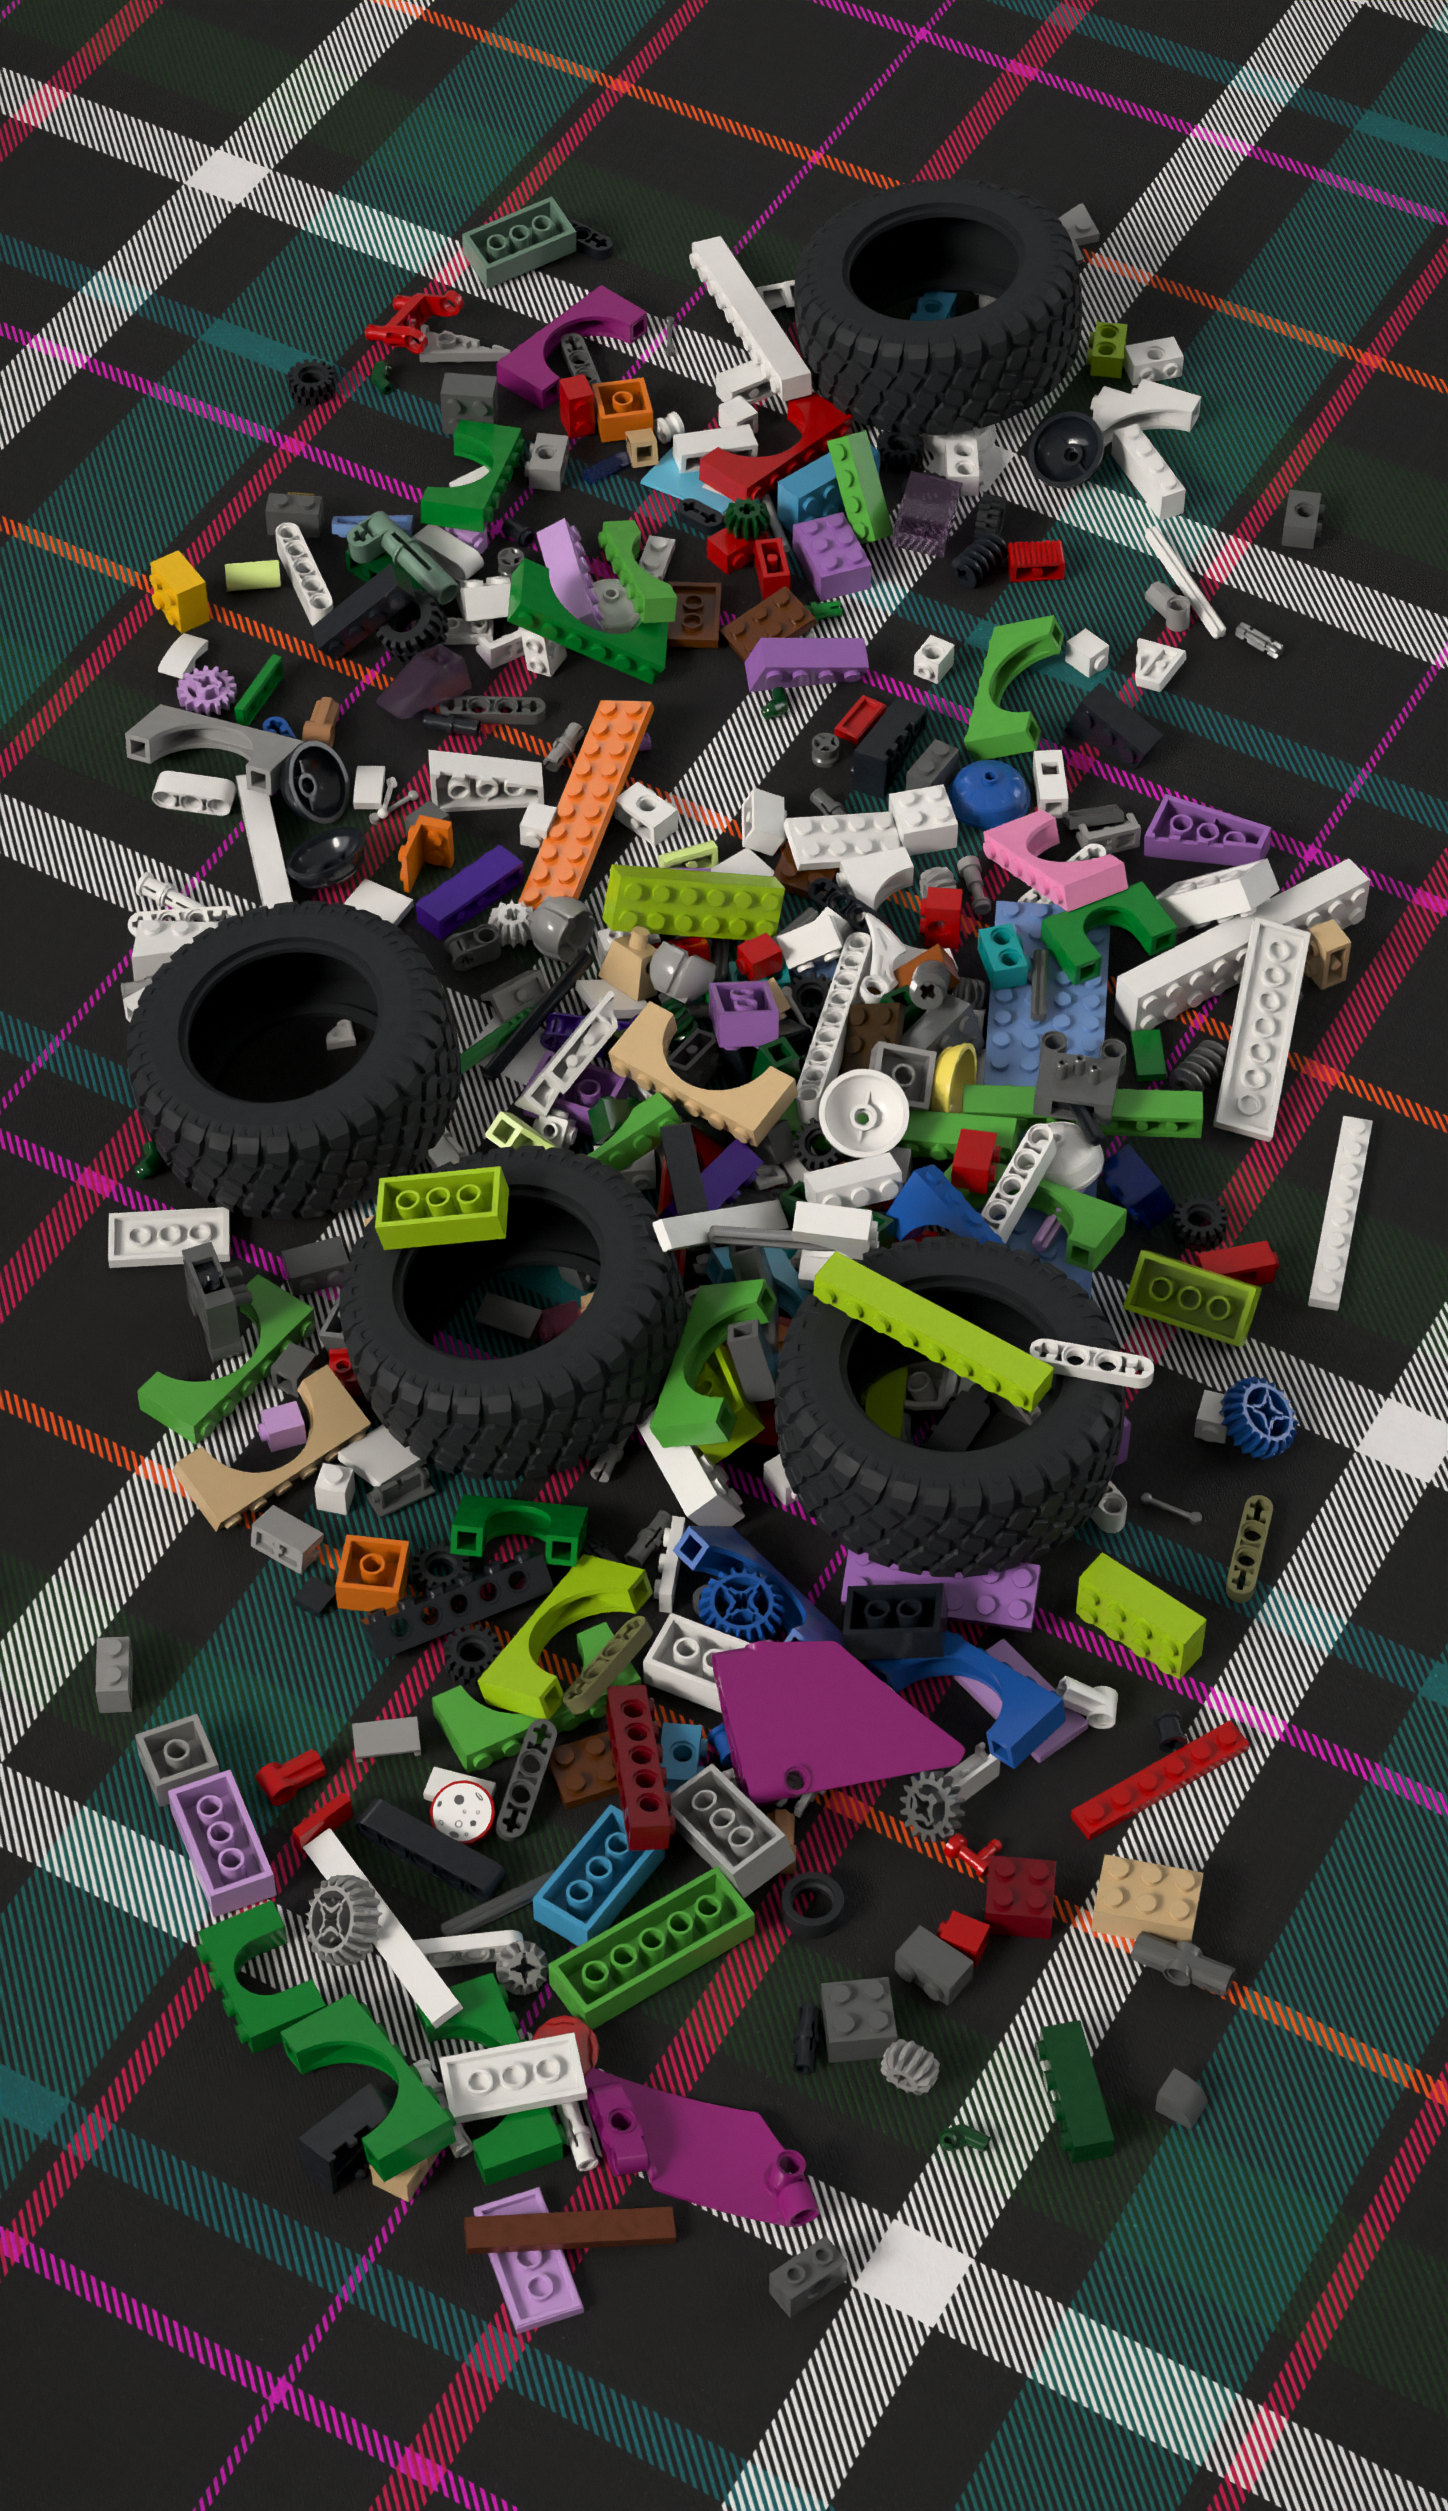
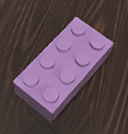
M231 1770L168 1791L172 1815L213 1917L276 1896L274 1874Z

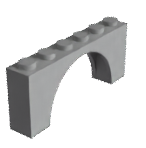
M162 704L157 706L125 733L127 758L149 764L165 755L186 749L215 748L237 753L249 760L246 764L247 789L268 795H273L281 788L280 773L285 759L299 744L304 743L302 740Z

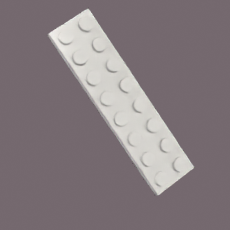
M1257 917L1252 922L1213 1127L1270 1142L1273 1137L1311 935L1310 932Z

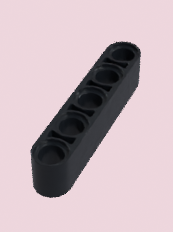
M690 1122L660 1126L662 1146L677 1216L708 1211Z
M373 1799L354 1824L356 1831L366 1840L478 1902L485 1903L489 1901L507 1877L503 1867L492 1859L382 1799Z

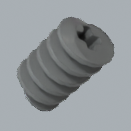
M928 960L917 966L909 990L911 1000L917 1007L931 1010L943 1003L950 983L948 968L937 960Z

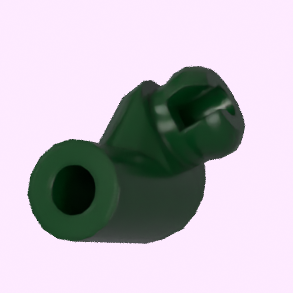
M380 360L373 366L371 381L384 395H388L394 389V386L386 379V376L390 375L388 370H392V366L390 363Z
M783 687L774 688L772 690L773 699L761 708V713L765 719L777 718L787 712L788 702L786 691Z
M153 1141L143 1145L146 1157L140 1161V1165L135 1167L136 1175L142 1180H146L149 1176H154L163 1167V1159L156 1149V1143Z
M965 2124L945 2129L939 2135V2144L946 2151H954L970 2146L984 2153L991 2140V2137Z

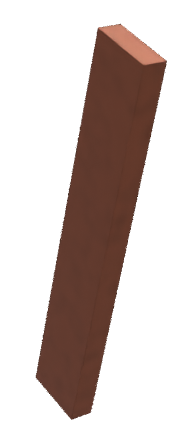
M672 2207L464 2217L467 2254L675 2244L676 2241Z

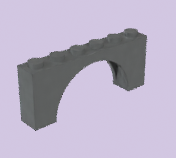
M729 1245V1258L736 1282L765 1279L777 1298L770 1323L760 1324L759 1319L728 1325L727 1343L748 1404L766 1402L775 1397V1384L778 1377L779 1292L764 1247Z

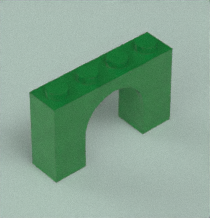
M1143 881L1128 885L1126 890L1070 912L1064 911L1043 919L1041 923L1040 940L1074 986L1100 976L1102 957L1086 936L1094 928L1105 925L1125 928L1138 939L1150 956L1175 947L1177 926Z
M463 1495L452 1523L450 1554L482 1557L486 1544L491 1539L502 1535L521 1534L533 1536L546 1542V1564L577 1567L587 1536L588 1507Z
M272 1900L198 1931L200 1945L195 1946L198 1957L203 1965L209 1964L212 1970L209 1972L211 1983L215 1991L221 1990L225 1997L222 1999V2004L229 2018L235 2017L238 2023L235 2029L242 2045L248 2043L253 2054L283 2042L280 2034L281 2031L326 2007L313 1979L273 1995L254 1994L243 1988L237 1981L240 1970L249 1960L288 1943L285 1925Z

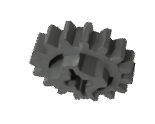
M922 1771L920 1775H913L911 1777L912 1784L904 1785L908 1795L900 1797V1801L906 1804V1808L900 1811L902 1815L908 1816V1820L904 1824L905 1827L913 1826L912 1836H921L922 1842L945 1841V1838L953 1837V1829H959L962 1826L957 1820L958 1817L965 1816V1812L960 1810L959 1806L965 1802V1799L958 1798L957 1796L961 1787L952 1786L953 1777H944V1771Z

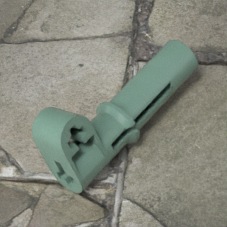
M377 511L348 532L347 541L350 554L357 563H368L386 551L392 557L393 563L398 567H403L439 604H447L457 596L459 584L421 548V543L418 539L411 538L385 512Z

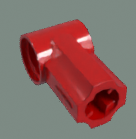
M311 1749L282 1765L278 1762L267 1764L258 1771L255 1779L272 1805L281 1806L289 1802L295 1796L298 1789L325 1776L326 1768L316 1750L313 1751Z

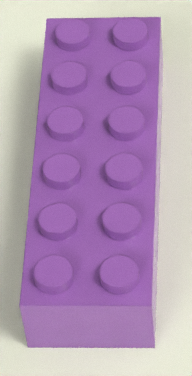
M848 1549L841 1603L843 1606H846L848 1586L944 1583L948 1604L947 1621L1032 1633L1041 1567L1040 1565L1021 1562L1019 1567L1002 1572H995L993 1569H989L988 1575L964 1577L961 1572H957L954 1578L932 1577L929 1571H923L921 1575L899 1571L896 1564L888 1568L868 1560L867 1553L857 1555Z

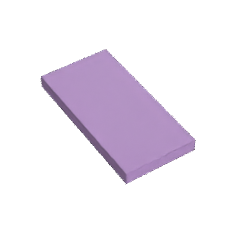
M1004 1639L986 1650L993 1658L1000 1662L1008 1663L1013 1670L1025 1677L1033 1678L1038 1685L1048 1691H1055ZM954 1676V1679L997 1720L1002 1708V1701L997 1694L979 1681L967 1677ZM1064 1707L1066 1721L1030 1755L1038 1763H1041L1087 1730L1089 1722L1080 1713Z
M540 2187L473 2208L475 2217L549 2213ZM562 2249L488 2253L517 2334L584 2313L583 2304Z

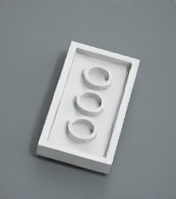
M891 812L786 818L783 824L797 871L840 868L841 860L902 847Z
M224 1207L109 1213V1268L184 1264L182 1250L212 1242L219 1262L230 1261V1211Z
M574 2033L439 2058L448 2109L454 2116L456 2124L587 2099V2090Z

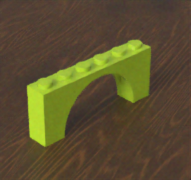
M583 1554L578 1560L577 1567L570 1569L567 1575L553 1589L546 1600L477 1680L486 1704L534 1718L549 1720L564 1702V1694L558 1677L544 1671L537 1665L543 1648L563 1628L585 1617L606 1612H629L636 1614L653 1594L645 1569Z

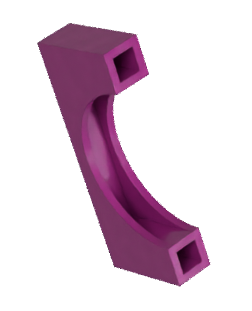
M601 285L588 293L578 303L572 305L566 312L555 318L543 329L537 331L531 338L520 344L508 355L502 357L497 362V382L544 410L560 398V377L551 371L546 361L552 352L561 346V339L564 335L575 333L582 337L604 336L632 344L647 332V312Z

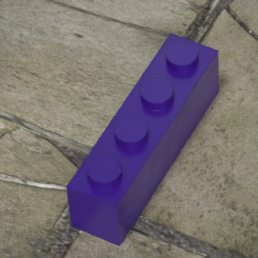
M498 845L493 850L486 852L470 866L463 868L453 878L443 882L433 892L423 896L416 903L417 923L441 941L523 883V862L503 846Z
M737 1138L701 1173L708 1211L722 1209L720 1205L724 1201L730 1205L741 1194L738 1187L743 1184L747 1188L759 1176L755 1170L764 1162L745 1143L740 1142ZM674 1200L658 1215L659 1220L677 1216Z

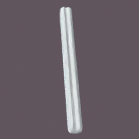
M1156 526L1147 528L1145 530L1146 540L1184 596L1190 600L1191 606L1214 639L1223 638L1226 635L1225 625Z

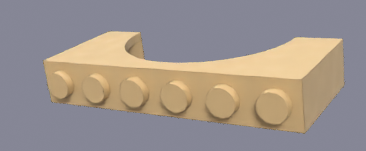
M649 1001L608 1052L613 1071L623 1078L627 1076L636 1081L644 1090L649 1091L651 1089L656 1093L659 1091L669 1103L673 1104L675 1102L684 1107L690 1115L694 1117L700 1116L708 1120L714 1128L718 1130L724 1129L732 1133L740 1142H748L758 1147L798 1096L795 1079L770 1066L755 1080L733 1089L707 1090L686 1083L667 1064L668 1047L678 1030L674 1014Z
M328 1365L302 1380L297 1389L307 1409L309 1433L305 1448L290 1463L268 1472H243L220 1463L203 1446L176 1463L172 1471L216 1532L224 1526L227 1530L231 1529L243 1519L241 1517L242 1514L248 1510H251L252 1513L258 1511L267 1504L266 1499L274 1493L277 1496L284 1494L293 1486L291 1484L292 1481L298 1477H301L302 1480L308 1478L317 1471L318 1468L315 1465L322 1460H325L327 1463L332 1462L338 1457V1452L342 1448L366 1436L365 1433L371 1424Z

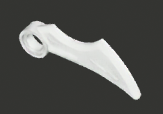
M866 913L865 920L872 939V962L870 975L863 979L858 991V997L864 1004L880 1003L883 994L893 991L898 985V981L893 973V963L897 957L906 953L907 950L891 929L872 914ZM867 988H877L881 994H871Z

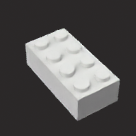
M1268 858L1176 882L1155 898L1175 923L1177 934L1187 930L1189 926L1194 925L1195 929L1205 927L1212 920L1217 919L1218 923H1222L1232 919L1236 914H1240L1241 917L1249 916L1257 912L1256 907L1269 903L1271 901L1270 897L1280 889Z
M656 1409L650 1413L643 1424L637 1425L684 1513L698 1526H733L745 1517L739 1506L742 1504L741 1498L726 1483L729 1480L727 1473L720 1465L714 1464L697 1445L669 1448L661 1446L649 1428Z
M670 1613L643 1661L644 1683L722 1713L712 1667V1653L745 1648L750 1643Z

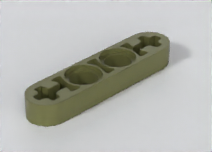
M1262 1495L1251 1496L1245 1503L1227 1577L1226 1594L1232 1601L1237 1603L1247 1602L1254 1595L1271 1524L1273 1504L1271 1500ZM1256 1508L1262 1509L1259 1521L1254 1520ZM1249 1531H1255L1260 1534L1261 1538L1257 1541H1250L1245 1538L1244 1534ZM1248 1556L1255 1561V1564L1244 1566L1239 1563L1238 1559ZM1240 1576L1246 1577L1243 1590L1237 1589Z
M637 1616L628 1620L563 1695V1701L571 1713L580 1714L588 1710L653 1635V1630L645 1617Z

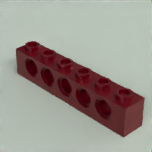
M646 1685L609 1686L606 1693L605 1712L629 1851L669 1849L670 1835H675L676 1826L674 1815H669L668 1811H671L670 1791H664V1787L667 1786V1772L665 1767H660V1764L663 1762V1750L661 1744H656V1740L659 1737L658 1722L652 1721L655 1713L654 1699L648 1698Z

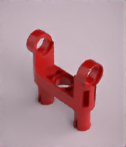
M452 290L447 291L444 295L417 293L413 296L396 295L393 299V308L398 313L385 326L369 324L365 328V337L368 341H383L388 346L406 347L412 353L420 354L428 346L426 335L418 330L431 315L445 317L457 315L464 308V300L457 292ZM447 300L452 301L456 308L451 306ZM410 314V324L408 326V315ZM413 337L416 338V339L420 342V344H418V343L413 339Z

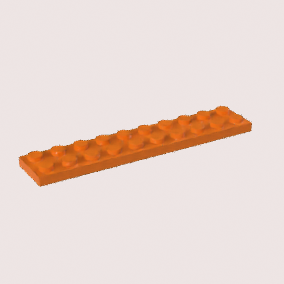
M600 701L557 806L555 820L549 830L548 837L543 840L518 904L523 901L525 906L532 907L534 912L548 895L552 897L568 896L579 899L617 804L616 800L621 794L653 714L654 707L652 702Z

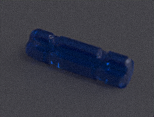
M620 451L614 454V458L610 456L595 464V468L591 466L583 471V479L588 484H593L599 480L598 478L602 479L618 471V467L622 469L629 465L630 457L625 451Z

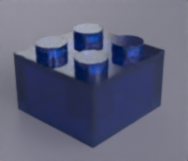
M1129 1143L1104 1161L1102 1170L1106 1175L1102 1177V1180L1110 1189V1193L1116 1201L1127 1209L1128 1215L1136 1225L1142 1222L1149 1231L1174 1212L1176 1206L1164 1186Z

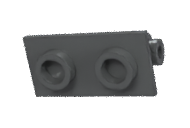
M416 1467L414 1471L401 1476L399 1481L393 1480L380 1487L375 1486L372 1492L365 1494V1497L379 1518L435 1493L434 1488L428 1481L430 1474L426 1467L421 1469Z

